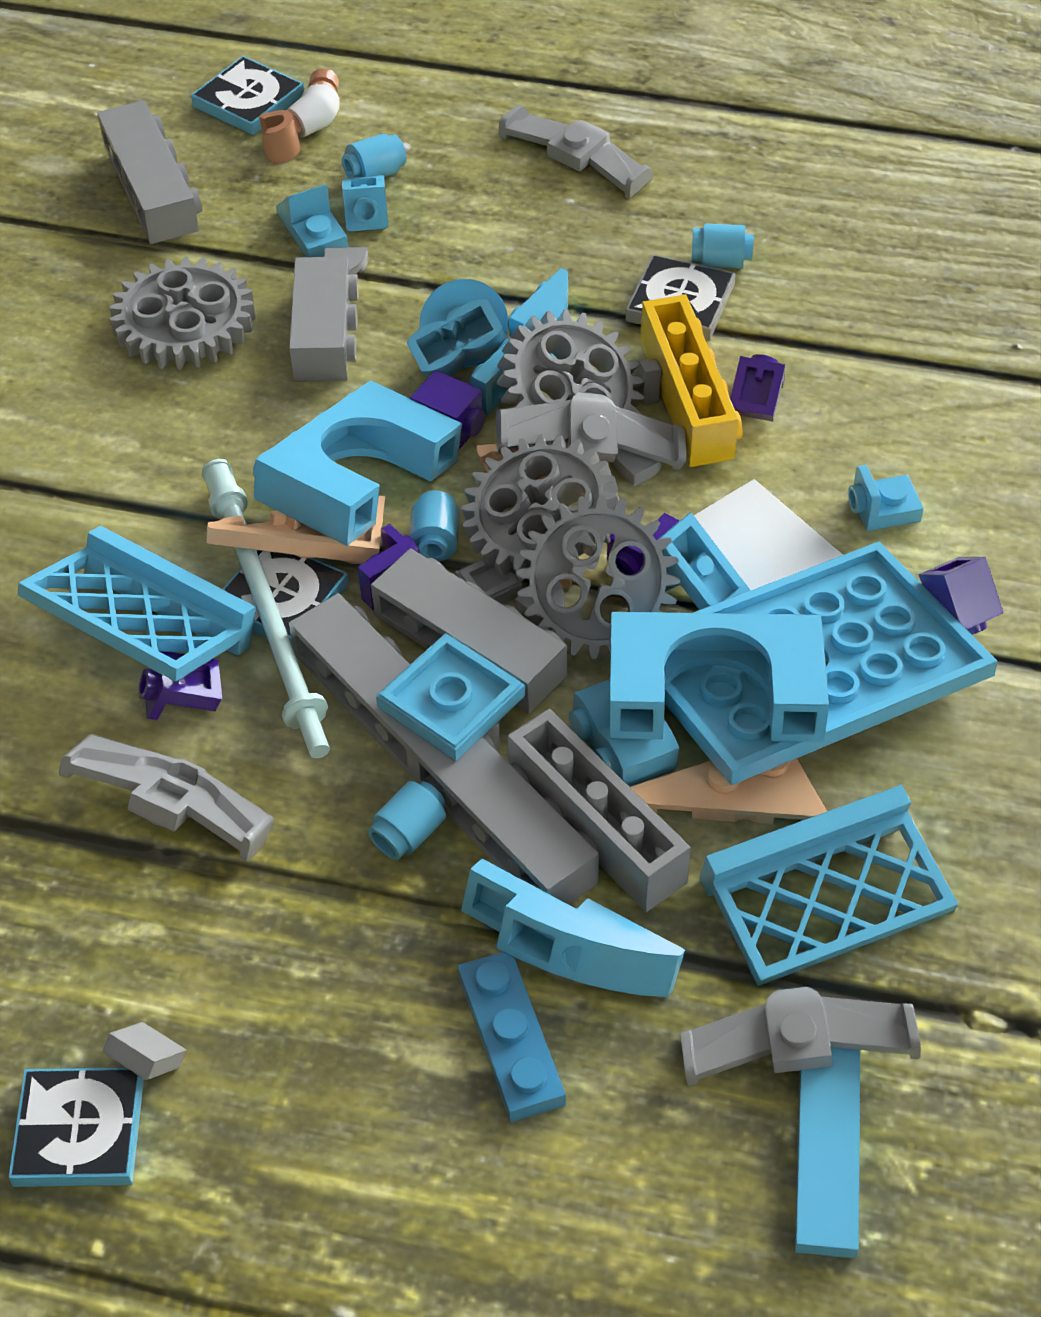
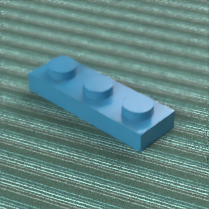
M501 952L457 965L458 978L510 1123L566 1106L564 1088L514 957Z

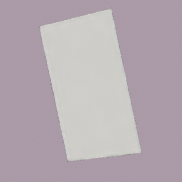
M755 479L694 515L750 590L843 555Z

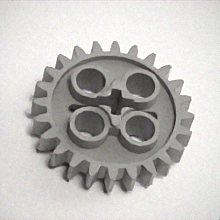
M188 257L183 258L181 265H174L171 259H166L165 268L161 269L154 264H149V274L145 275L135 271L133 273L135 283L129 281L121 283L123 292L114 293L115 304L109 306L114 336H117L119 347H127L129 357L140 354L142 364L145 365L156 358L159 369H163L169 361H175L177 370L183 368L185 361H191L196 368H199L201 366V358L207 357L214 363L218 362V351L231 355L233 353L232 343H245L244 333L252 332V320L256 319L252 289L247 288L246 279H237V273L234 268L224 272L222 262H218L212 267H207L206 258L200 259L196 265H190Z
M550 310L546 311L541 320L535 316L530 317L524 327L520 325L503 347L502 352L504 355L497 364V368L504 371L497 380V385L509 388L501 398L502 403H515L516 407L571 400L576 393L580 392L604 395L612 400L616 407L639 414L640 412L636 408L644 400V396L636 391L644 383L643 378L631 375L640 365L638 361H626L624 356L631 347L629 345L617 347L614 344L618 337V332L614 331L605 336L602 333L603 321L599 320L592 328L587 325L586 313H582L574 322L568 310H564L557 320ZM548 352L552 353L557 359L553 358ZM541 391L547 393L551 399L545 397Z
M540 434L535 446L529 447L527 442L521 438L518 443L519 451L512 453L507 447L503 446L501 447V453L504 459L499 462L488 457L485 459L489 472L487 474L482 472H474L472 474L477 487L465 488L464 492L469 503L461 506L466 519L463 527L468 538H470L469 541L475 553L481 554L485 565L489 567L496 563L500 574L503 576L509 573L513 567L515 573L516 570L530 567L531 561L519 554L521 549H536L537 544L530 538L528 533L530 530L541 534L546 533L548 529L541 518L543 515L552 518L555 522L562 519L559 512V504L561 503L568 507L572 503L578 502V497L583 496L589 509L596 507L599 495H605L607 509H614L619 501L615 477L611 474L607 461H600L594 448L584 452L581 440L578 439L567 448L562 435H558L552 445H547L543 434ZM542 476H547L544 479L537 480ZM578 506L568 507L571 513L578 511ZM513 507L511 510L501 513L505 509ZM586 530L575 531L567 540L569 554L576 559H580L579 556L583 553L591 556L596 548L594 545L595 538ZM609 534L606 535L604 543L611 541ZM517 576L519 581H523L525 579Z
M599 495L596 507L589 509L583 496L578 497V511L571 513L563 503L559 504V512L562 519L557 522L543 515L541 518L548 530L544 535L530 530L528 535L537 544L536 549H521L519 553L531 561V565L528 568L516 570L517 576L530 579V585L517 592L520 597H533L534 603L524 611L525 616H533L540 613L543 619L538 624L539 628L547 630L552 627L555 630V634L562 641L565 638L570 639L571 655L575 656L582 644L589 645L592 659L597 658L600 645H607L611 653V622L603 619L599 611L600 604L605 597L612 594L623 596L627 600L628 612L662 613L659 610L661 603L676 604L677 601L671 595L665 593L666 586L680 583L679 578L668 575L666 568L679 562L678 557L663 556L662 550L672 542L671 538L667 537L656 540L653 536L660 522L655 520L646 526L641 524L640 522L644 514L643 507L636 509L630 516L625 514L626 500L623 498L619 499L613 510L607 509L605 495ZM586 530L595 538V551L586 559H576L568 552L567 540L575 531ZM612 533L615 536V541L605 566V572L612 576L609 585L600 584L591 615L587 620H584L580 614L590 588V580L583 577L586 568H596L607 534ZM626 546L639 548L644 558L641 569L631 575L621 573L615 563L618 551ZM565 578L577 582L581 590L578 601L569 607L559 606L551 596L554 584Z

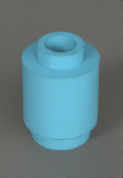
M381 133L348 144L345 148V155L342 156V167L348 178L381 175L386 177L397 173L399 168L406 164L405 148L400 138L395 134L387 135L386 133Z
M704 224V228H693L691 263H702L703 266L711 268L743 269L744 260H752L754 234H745V225Z
M438 490L425 492L414 503L411 514L409 536L418 546L421 555L426 558H434L437 561L450 558L455 553L458 542L460 512L452 496L446 492Z
M408 781L372 817L373 825L367 830L368 836L383 854L393 860H399L404 854L411 855L446 819V812L443 808L445 800L441 793L427 782L418 784L414 781Z

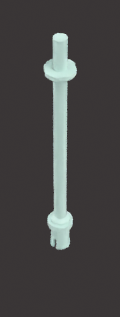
M215 459L203 466L202 477L210 493L208 501L212 514L219 519L242 516L244 525H247L243 512L248 505V499L244 490L237 486L230 463L228 464L224 459ZM234 547L290 699L284 705L282 712L283 721L290 728H300L312 758H322L330 751L320 723L326 716L328 704L322 695L309 693L257 551Z

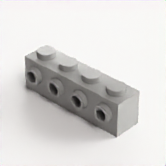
M145 100L97 112L103 146L149 243L154 244L198 232L196 214L202 212L200 197L195 187L189 188L190 183L183 162L177 163L171 138L165 139L160 116L158 114L152 116Z
M410 548L371 584L374 612L377 618L426 649L432 646L445 633L452 636L525 684V697L515 706L527 714H530L567 677V644L557 634L534 625L523 618L520 612L512 606L500 604L484 594L482 589L475 583L465 582L447 571L434 558H426Z
M550 708L508 735L509 764L515 763L520 766L527 775L531 786L543 798L549 797L554 800L560 807L565 820L578 833L584 832L593 840L599 851V865L645 912L651 910L688 883L691 847Z

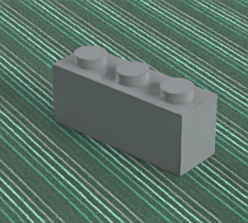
M348 256L295 258L289 347L294 382L347 380L348 362H356V336L349 335V331H357V305L350 303L351 301H358L359 288L358 275L349 273Z

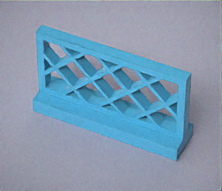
M102 526L88 532L87 546L84 549L18 583V596L175 682L226 650L239 656L250 649L255 606ZM84 568V574L76 573ZM63 588L69 589V593L48 592L45 589ZM77 589L104 590L105 594L77 593ZM113 590L121 594H113ZM82 609H107V614L87 613ZM115 610H142L143 615L116 614ZM152 611H155L160 615H152ZM120 630L146 631L147 635H128ZM155 631H180L183 636H156ZM191 632H194L201 637H194L192 636ZM159 651L186 652V654L175 661Z
M902 784L706 856L699 880L707 896L714 895L758 986L956 910L959 904L908 813L912 802ZM900 830L910 849L906 862L876 851L880 838ZM872 841L870 848L862 845ZM844 851L864 859L865 862L858 880L827 869L832 855ZM824 859L822 866L813 863ZM914 859L918 863L919 867L913 865ZM871 862L902 874L894 895L864 883ZM796 869L816 877L817 879L810 898H805L778 887L782 875ZM775 877L773 884L765 882V880ZM908 877L928 884L938 901L921 906L901 898ZM823 880L853 892L846 914L815 902ZM743 888H749L768 896L760 918L737 909L730 893ZM859 895L889 906L890 909L886 920L873 925L853 917ZM773 899L804 910L797 932L766 921ZM896 910L904 912V914L894 917ZM811 913L841 925L836 940L824 944L803 935ZM746 926L755 929L752 937ZM848 928L857 931L845 936ZM763 932L791 943L792 946L787 959L765 966L756 947L760 933ZM798 947L808 950L795 955Z

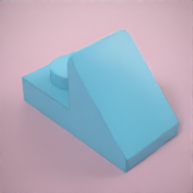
M326 185L288 196L276 206L278 216L306 257H324L325 248L348 247L347 235L330 212L328 187Z
M692 513L683 517L659 538L670 537L672 540L662 550L663 556L678 557L679 559L678 563L666 568L668 575L679 578L680 583L666 586L665 592L681 585L698 609L701 610L751 591Z

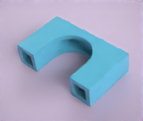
M370 380L255 459L253 476L255 477L253 499L348 546L376 524L380 485L334 461L352 456L379 458L431 482L457 462L462 423Z
M612 612L610 739H663L665 690L669 683L676 676L689 669L707 665H720L747 673L764 688L769 704L771 741L825 742L829 700L821 615Z

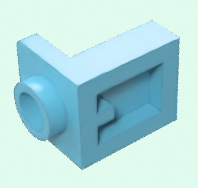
M384 175L343 178L342 190L346 229L348 231L386 229L388 227Z
M867 465L856 467L854 485H850L848 488V500L854 514L859 513L866 531L921 522L924 508L908 475L874 480Z

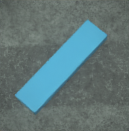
M831 1047L832 1067L800 1070L795 1253L856 1258L859 1250L860 1050Z

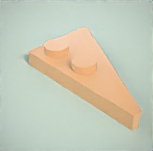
M385 496L378 497L376 524L348 546L277 510L271 511L270 521L244 525L242 516L208 522L206 543L294 554L301 558L318 557L342 560L350 564H362L373 555L379 554L380 529L383 522Z
M797 758L732 786L710 760L630 787L656 814L658 809L692 811L691 819L730 822L746 819L758 824L773 825L774 818L806 820L827 812Z

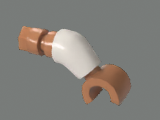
M322 68L312 71L308 88L287 110H276L259 115L263 131L262 142L266 157L271 163L281 164L292 160L301 150L298 137L308 136L329 126L333 122L339 110V97L337 95L339 80L333 71Z

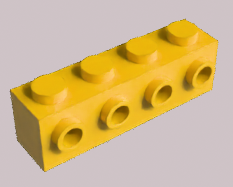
M687 295L643 301L641 344L647 360L655 359L662 368L661 395L672 424L685 428L686 459L689 467L734 460L736 440L741 439L743 435L741 418L739 413L734 410L729 398L727 384L724 379H721L716 367L714 353L711 348H708L703 336L701 322L695 317Z

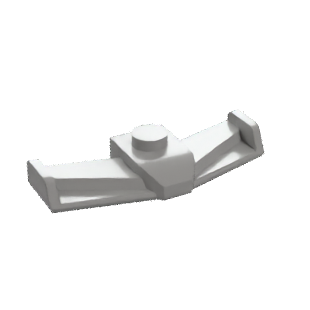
M516 105L502 116L499 121V135L501 138L507 139L509 136L546 145L548 157L579 172L590 164L624 191L625 198L628 200L654 178L651 169L647 165L641 166L609 141V132L586 121L577 120L567 125L530 115L526 107Z
M578 392L571 400L496 410L497 454H502L501 447L503 446L509 450L518 449L519 439L521 438L527 442L529 447L535 446L538 435L543 434L547 445L553 444L558 435L563 436L564 441L567 442V448L577 439L581 440L584 452L594 448L600 461L613 462L618 455V448L669 464L673 470H680L686 461V435L684 427L671 425L616 407L612 400L601 394Z
M89 734L61 758L60 776L70 778L73 774L132 790L127 810L147 819L154 825L165 827L173 832L191 817L240 851V858L246 862L264 845L274 822V818L208 774L204 768L182 758L176 759L93 734Z
M808 987L777 990L768 997L765 1004L693 1030L681 1032L685 1075L688 1086L698 1085L697 1080L772 1054L774 1073L832 1067L831 1047L908 1054L910 1059H919L921 1057V1044L913 1004H893L821 997L817 991Z

